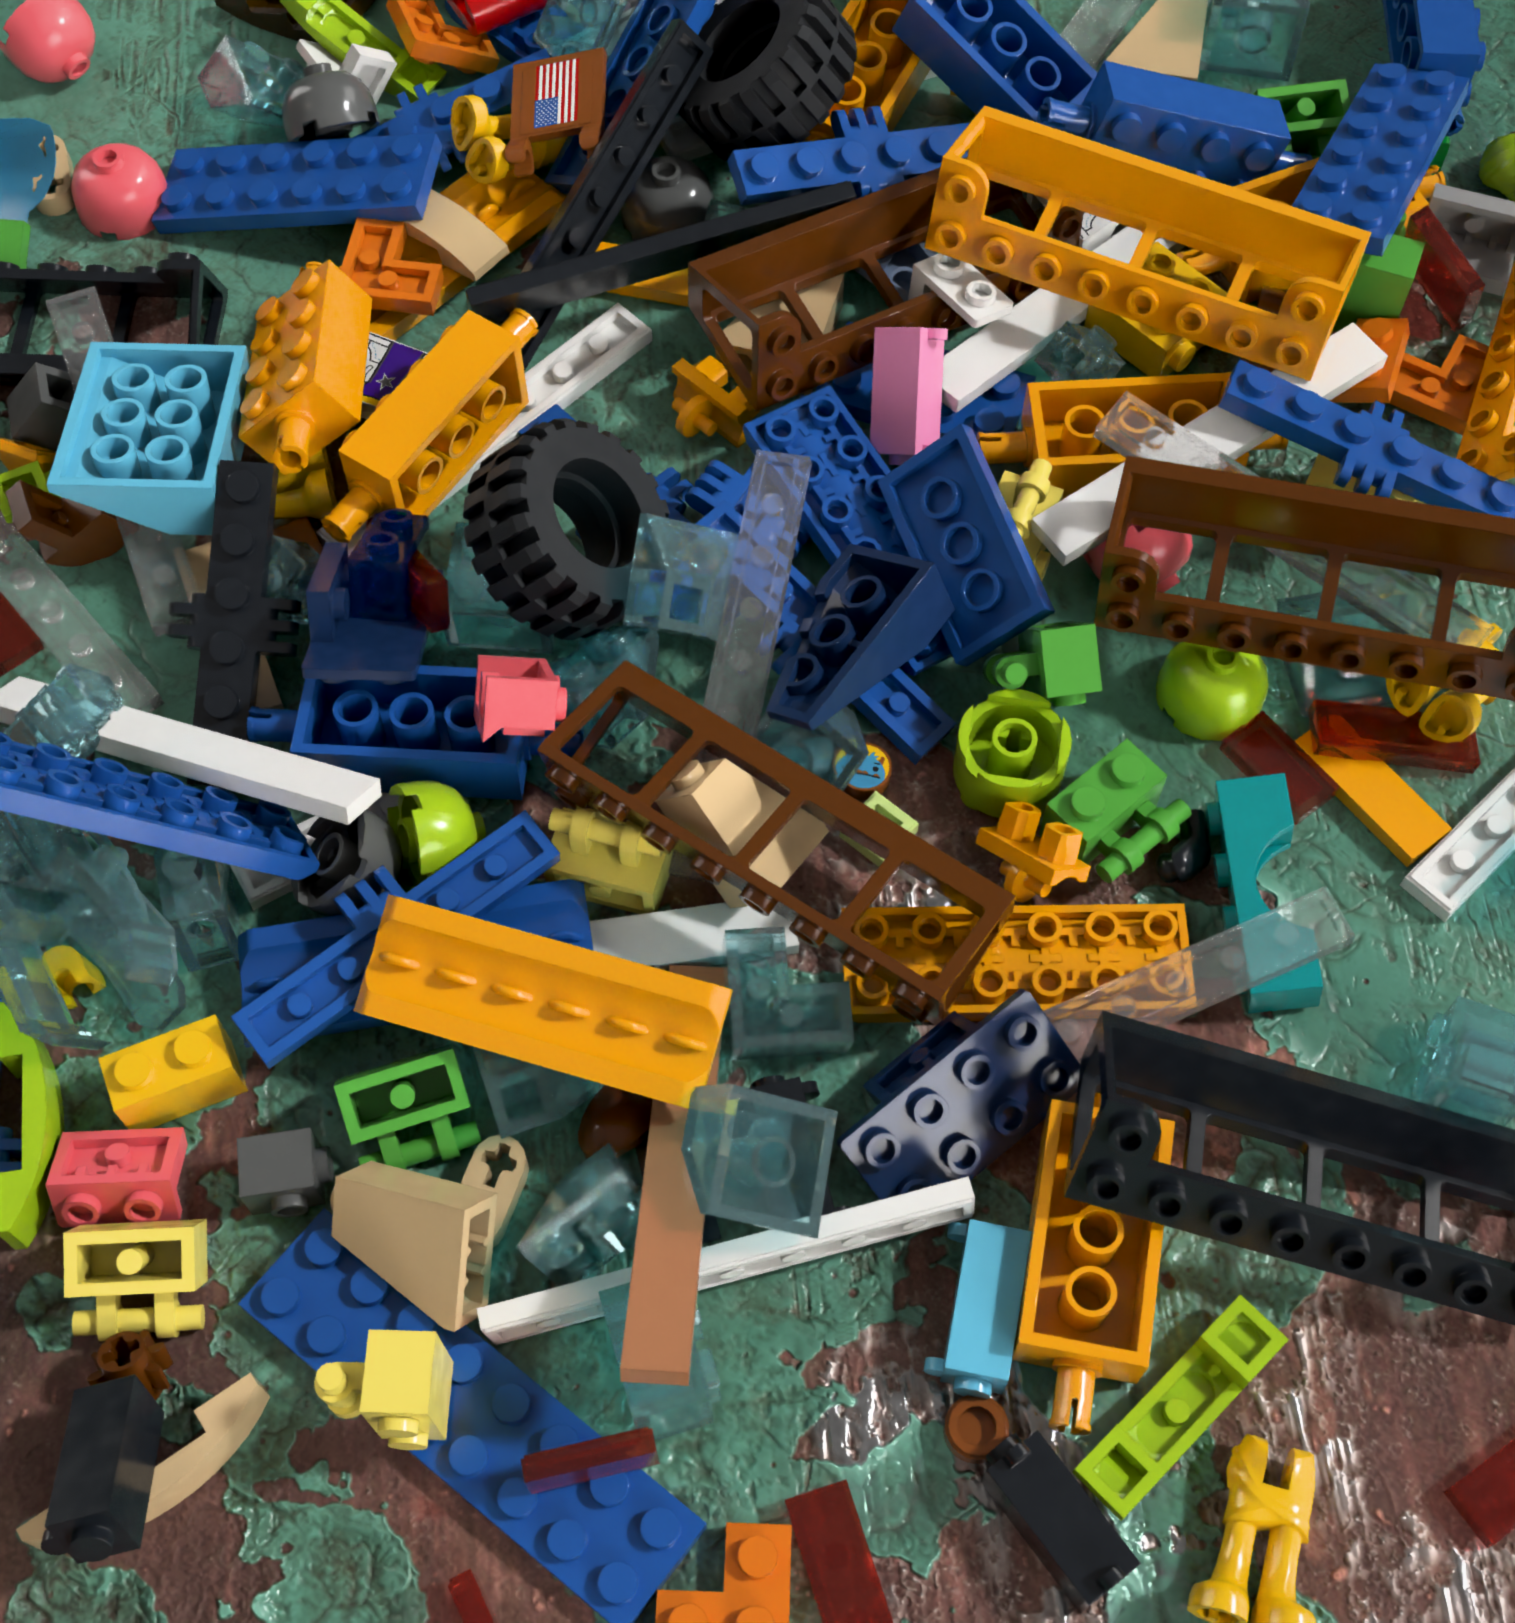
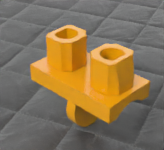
M712 355L707 356L695 365H691L684 358L676 362L672 366V373L678 379L673 392L674 401L671 405V408L678 413L675 424L676 430L687 438L693 437L700 431L709 437L716 431L739 448L746 442L743 432L744 424L752 421L760 410L756 411L751 407L739 386L730 393L722 388L728 383L727 370Z
M1005 802L997 826L979 828L975 843L1004 859L999 871L1006 876L1004 889L1016 896L1015 901L1023 903L1029 901L1036 894L1044 898L1050 893L1052 886L1057 885L1068 877L1079 883L1087 881L1091 866L1077 859L1083 832L1068 824L1053 822L1046 823L1042 838L1035 834L1042 814L1041 809L1028 802Z

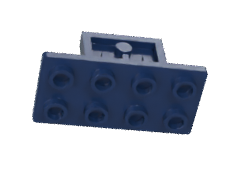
M325 542L306 590L311 642L301 666L302 677L305 679H320L331 684L342 683L348 680H376L381 684L396 685L405 681L416 680L444 582L443 570L358 567L357 563H349L347 543Z
M1019 989L978 1024L953 1011L863 1085V1088L878 1106L837 1139V1145L879 1200L969 1176L971 1181L1046 1118L1052 1099L1067 1101L1077 1092L1080 1063L1032 994L1025 989Z

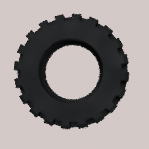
M724 0L719 5L716 3L711 18L703 25L698 34L714 52L678 111V114L710 149L725 161L729 159L733 150L792 144L795 142L800 143L811 135L809 131L818 123L821 125L828 118L831 107L834 103H839L845 94L844 85L852 79L854 62L857 57L855 33L851 25L830 0Z
M562 418L553 419L548 423L542 422L532 427L481 462L480 468L473 473L469 481L467 493L470 495L466 496L464 500L463 518L469 520V525L464 527L466 547H472L475 558L471 562L477 575L483 574L490 585L486 589L495 602L502 600L508 607L506 613L517 622L524 623L528 621L530 622L531 630L546 636L553 634L554 637L561 640H575L579 637L588 638L651 605L652 599L656 598L666 583V576L670 573L673 554L668 552L674 543L673 528L668 527L666 520L670 513L666 500H660L655 488L659 485L652 473L646 474L640 465L642 459L633 449L625 450L620 445V438L608 431L599 433L598 426L580 420L575 422V420ZM554 503L567 514L575 525L584 546L585 557L571 544L564 534L556 516Z

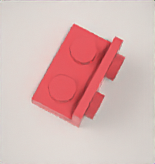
M184 1127L62 1132L45 1184L57 1224L60 1227L69 1228L85 1224L180 1220L182 1206L177 1185L188 1146Z

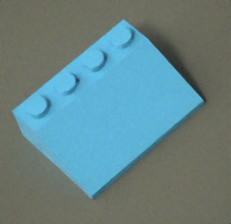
M90 342L46 484L49 493L170 535H212L220 460L241 461L245 445L238 438L242 415L240 406L244 401L247 384L245 375L250 366L247 346Z

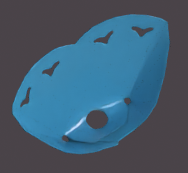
M0 118V219L21 220L27 223L29 212L45 198L52 183L56 167V146L50 125L32 118ZM44 136L46 139L44 144L46 150V157L44 156L42 149L39 147V144L42 142ZM42 174V178L37 181L36 189L33 192L32 179Z

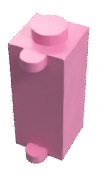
M875 327L870 442L879 454H889L888 465L903 464L940 438L944 340H948V329Z

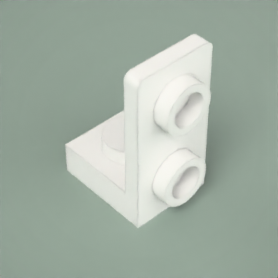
M299 39L295 47L307 62L306 66L330 63L332 71H347L360 78L370 90L375 105L397 65V62L389 52L353 43L342 63L317 42Z
M940 253L913 264L908 300L934 291L973 328H979L1012 313L1013 301L972 264Z

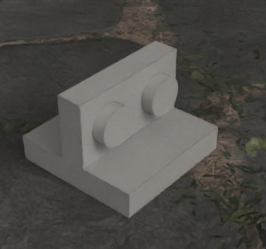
M1436 183L1430 198L1426 199L1429 206L1416 238L1417 241L1425 243L1416 275L1503 296L1515 256V202Z

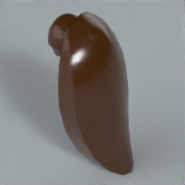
M607 1085L602 1087L589 1102L578 1130V1142L587 1161L596 1166H604L611 1163L614 1157L625 1154L641 1144L649 1134L653 1099Z

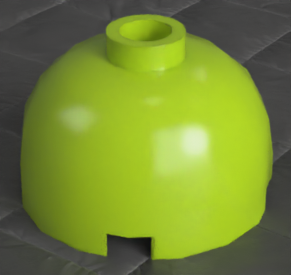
M1179 642L1170 650L1156 681V698L1161 711L1165 708L1168 715L1175 720L1173 726L1180 732L1200 740L1224 741L1233 738L1237 731L1245 729L1248 725L1250 728L1257 721L1268 692L1267 667L1260 655L1230 652L1220 648L1187 642Z
M412 781L395 784L390 788L389 795H397L399 798L398 806L387 808V823L393 828L400 840L403 856L402 870L408 869L412 883L402 884L406 893L486 837L482 815L480 812H472L466 798L453 787L437 781Z

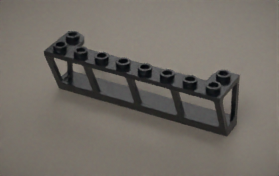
M184 252L169 253L168 259L160 260L157 263V268L138 266L134 268V272H116L112 267L96 264L87 265L85 271L68 270L67 267L54 263H40L37 265V269H20L18 265L0 261V292L25 293L10 353H0V385L17 386L35 362L80 376L86 356L27 354L40 300L44 294L121 296L111 342L124 343L128 341L138 298L171 297L190 298L188 344H200L202 299H212L203 344L218 345L228 299V289L197 256Z
M1102 1010L1081 1058L1064 1184V1197L1515 1325V1261L1514 1263L1440 1242V1191L1515 1212V1129ZM1095 1093H1101L1100 1109L1091 1127ZM1153 1109L1181 1116L1186 1120L1183 1169L1151 1160L1161 1135L1160 1121ZM1206 1124L1300 1151L1304 1157L1301 1202L1201 1174ZM1323 1158L1416 1184L1420 1189L1419 1236L1322 1209Z

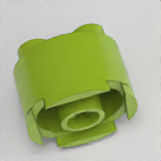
M1003 689L988 694L987 700L982 701L975 707L972 705L965 712L958 731L953 761V775L957 788L960 791V798L967 807L999 818L1005 802L1021 801L1028 802L1041 809L1042 814L1045 812L1046 804L1057 796L1061 788L1072 745L1070 727L1064 717L1061 720L1051 709L1052 703L1041 695L1030 691Z

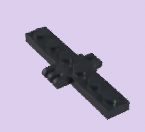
M220 460L206 593H192L191 603H169V615L190 618L189 625L167 624L166 636L188 639L187 648L200 651L193 726L249 741L247 718H254V716H250L249 710L252 706L256 707L260 656H297L298 645L290 642H276L277 635H299V623L278 620L279 613L289 615L301 614L302 602L293 599L266 598L279 469L274 463ZM187 778V784L191 786H214L211 784Z

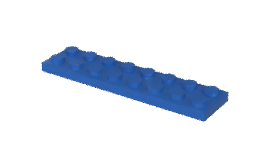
M323 1208L241 1299L238 1305L316 1373L325 1363H365L369 1329L436 1331L454 1362L446 1440H428L427 1449L407 1451L608 1623H635L656 1596L657 1589L660 1590L707 1529V1523L467 1325L453 1332L443 1329L331 1236L333 1215Z

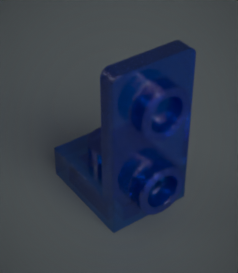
M400 508L388 509L374 516L348 557L353 618L406 622L412 613L408 563L429 529L428 516L413 515L409 510Z

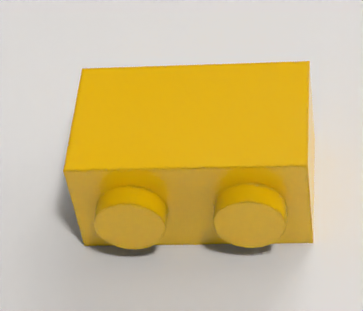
M216 1014L98 1058L113 1111L128 1129L154 1128L248 1091L232 1040Z

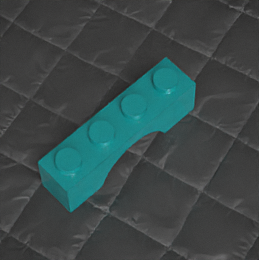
M1285 773L1216 781L1214 802L1205 803L1208 834L1209 836L1219 835L1222 853L1213 855L1217 888L1227 887L1230 906L1222 907L1224 935L1226 941L1236 940L1239 955L1238 960L1230 961L1234 994H1245L1248 1014L1317 1007L1320 1004L1323 981L1314 931L1289 924L1275 915L1263 901L1256 883L1257 876L1264 865L1274 856L1291 847L1294 820Z

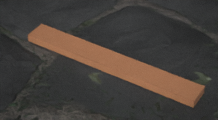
M669 965V972L723 987L727 986V968ZM722 1032L700 1110L695 1111L655 1099L652 1102L620 1363V1382L689 1386Z

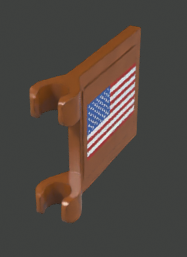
M604 47L513 65L510 141L505 148V158L508 164H514L513 173L516 178L529 176L534 173L531 143L579 134V144L582 150L587 151V160L589 159L605 132L607 53Z

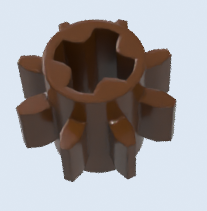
M147 1329L142 1330L139 1334L131 1331L117 1333L108 1338L100 1346L98 1352H93L91 1355L99 1371L87 1377L90 1386L135 1374L155 1400L158 1399L163 1390L170 1387L163 1370L174 1364L164 1342L155 1344Z

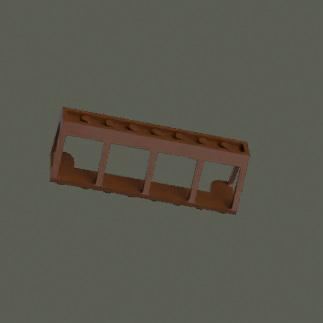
M940 167L688 263V307L753 409L756 411L762 410L872 364L875 327L944 328L951 331L967 324L934 291L904 302L877 261L880 258L926 241ZM989 180V195L984 215L989 216L1004 209H1011L1024 228L1034 232L1039 219L1024 198L1022 191ZM1068 206L1062 207L1048 237L1079 247L1084 212ZM973 265L1010 298L1014 304L1022 301L1039 289V287L986 269L982 270L980 267ZM855 268H863L889 308L823 335L797 294V291ZM774 300H782L790 312L780 310L757 318L749 310ZM736 316L750 329L752 333V377L719 326V322ZM801 331H803L804 335L808 339L807 342L802 344Z
M1126 455L1103 555L1094 624L1097 627L1113 629L1118 632L1142 634L1174 642H1187L1220 648L1230 652H1243L1281 659L1286 662L1305 663L1333 668L1342 672L1361 673L1394 679L1404 683L1423 684L1451 689L1460 693H1473L1515 702V627L1510 632L1503 651L1446 642L1457 581L1464 580L1515 589V518ZM1131 525H1138L1214 539L1216 547L1205 600L1157 592L1159 565L1146 552L1124 547L1128 528ZM1239 542L1324 557L1327 561L1317 619L1219 602L1231 544ZM1351 561L1437 576L1440 580L1430 639L1331 622L1342 563Z
M624 660L537 749L547 768V771L544 773L545 776L557 787L554 793L567 805L574 809L589 806L598 810L615 823L621 824L626 818L642 827L643 831L640 835L645 841L665 854L669 855L673 849L684 854L692 860L689 864L690 868L705 880L715 885H719L722 879L742 891L739 898L756 912L769 916L773 910L792 922L789 930L807 944L819 948L822 942L843 954L839 959L840 962L853 973L867 980H870L873 974L888 982V990L896 998L892 1007L902 1016L916 1024L922 1025L925 1019L937 1025L944 1019L1013 912L1016 896L627 660ZM614 696L611 704L571 758L561 752V748ZM627 702L688 739L637 794L627 793L583 765ZM703 749L720 759L726 758L786 798L735 856L723 853L651 807L653 802L671 784V781ZM800 808L885 859L837 919H830L750 869L752 863ZM899 869L980 917V920L934 980L922 977L851 931Z

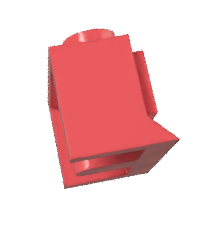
M478 655L474 720L482 742L486 741L500 729L503 735L544 737L545 730L555 731V722H563L565 720L567 690L566 687H560V677L553 673L545 658Z

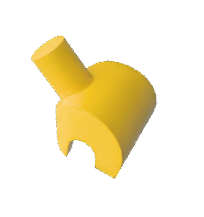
M66 945L50 948L39 958L37 964L17 961L11 970V981L13 984L41 988L45 996L60 1010L78 1007L72 994L77 985L86 984L93 994L106 987L101 970L76 949Z

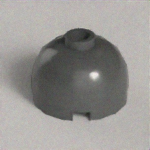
M318 63L305 67L303 69L304 78L293 82L284 95L282 119L288 142L350 138L349 133L357 126L361 125L362 132H366L380 125L377 108L367 86L360 78L347 71H332L330 63Z
M679 156L651 158L621 207L622 224L624 229L626 228L632 233V241L710 220L716 216L715 196L708 177L692 161Z
M366 809L349 825L319 817L313 823L307 835L316 838L310 848L318 859L320 866L316 873L302 880L291 879L294 898L299 903L309 907L311 911L327 917L342 915L333 899L343 892L351 898L355 907L359 909L365 903L358 896L353 885L364 879L377 896L384 892V889L376 882L372 873L383 865L397 883L401 884L403 856L400 840L393 828L369 809Z

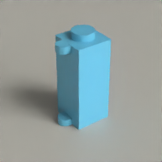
M970 1219L968 1224L960 1222L949 1223L947 1237L953 1241L962 1242L963 1249L944 1359L926 1357L923 1371L927 1374L941 1377L940 1382L954 1384L953 1392L958 1395L990 1399L991 1393L1002 1395L1007 1386L1032 1231Z

